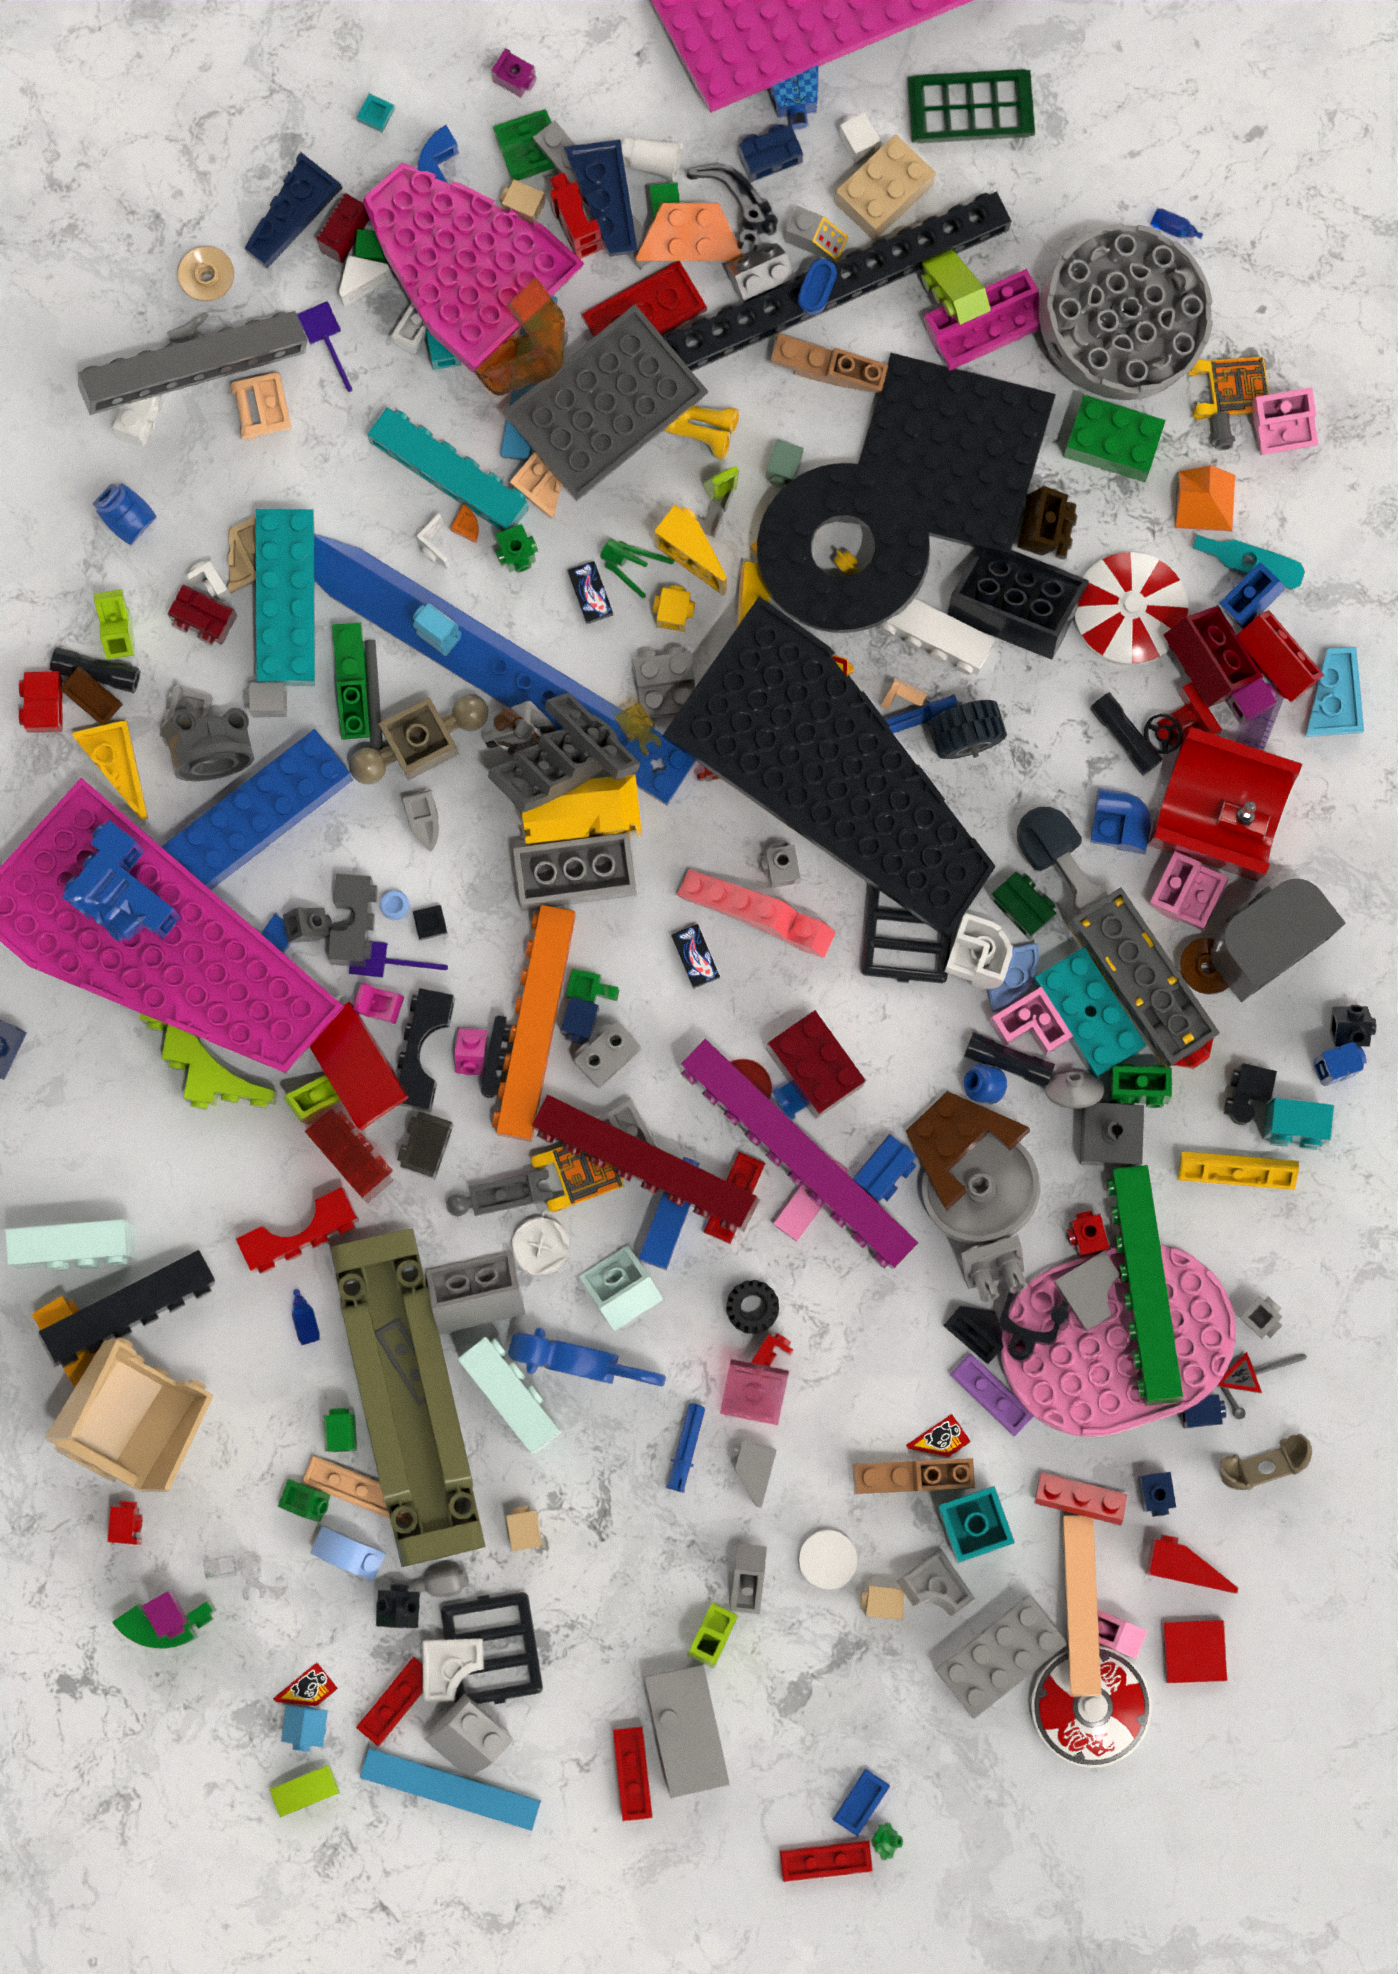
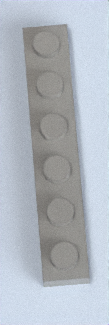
M554 120L535 135L533 141L558 172L566 174L571 184L575 181L577 182L565 154L564 147L574 146L575 144ZM579 187L580 196H581V198H582V201L587 205V203H586V201H585V199H584V196H583V194H582V192H581V189H580V187ZM632 214L637 249L639 251L647 231ZM636 253L627 254L640 270L652 262L635 261Z

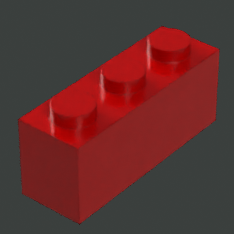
M1270 610L1258 615L1237 634L1249 655L1257 662L1259 671L1273 681L1280 696L1288 699L1290 703L1301 697L1325 676Z

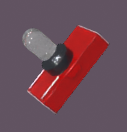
M1224 801L1217 825L1263 840L1270 816L1256 812V804L1253 801L1246 802L1244 807Z

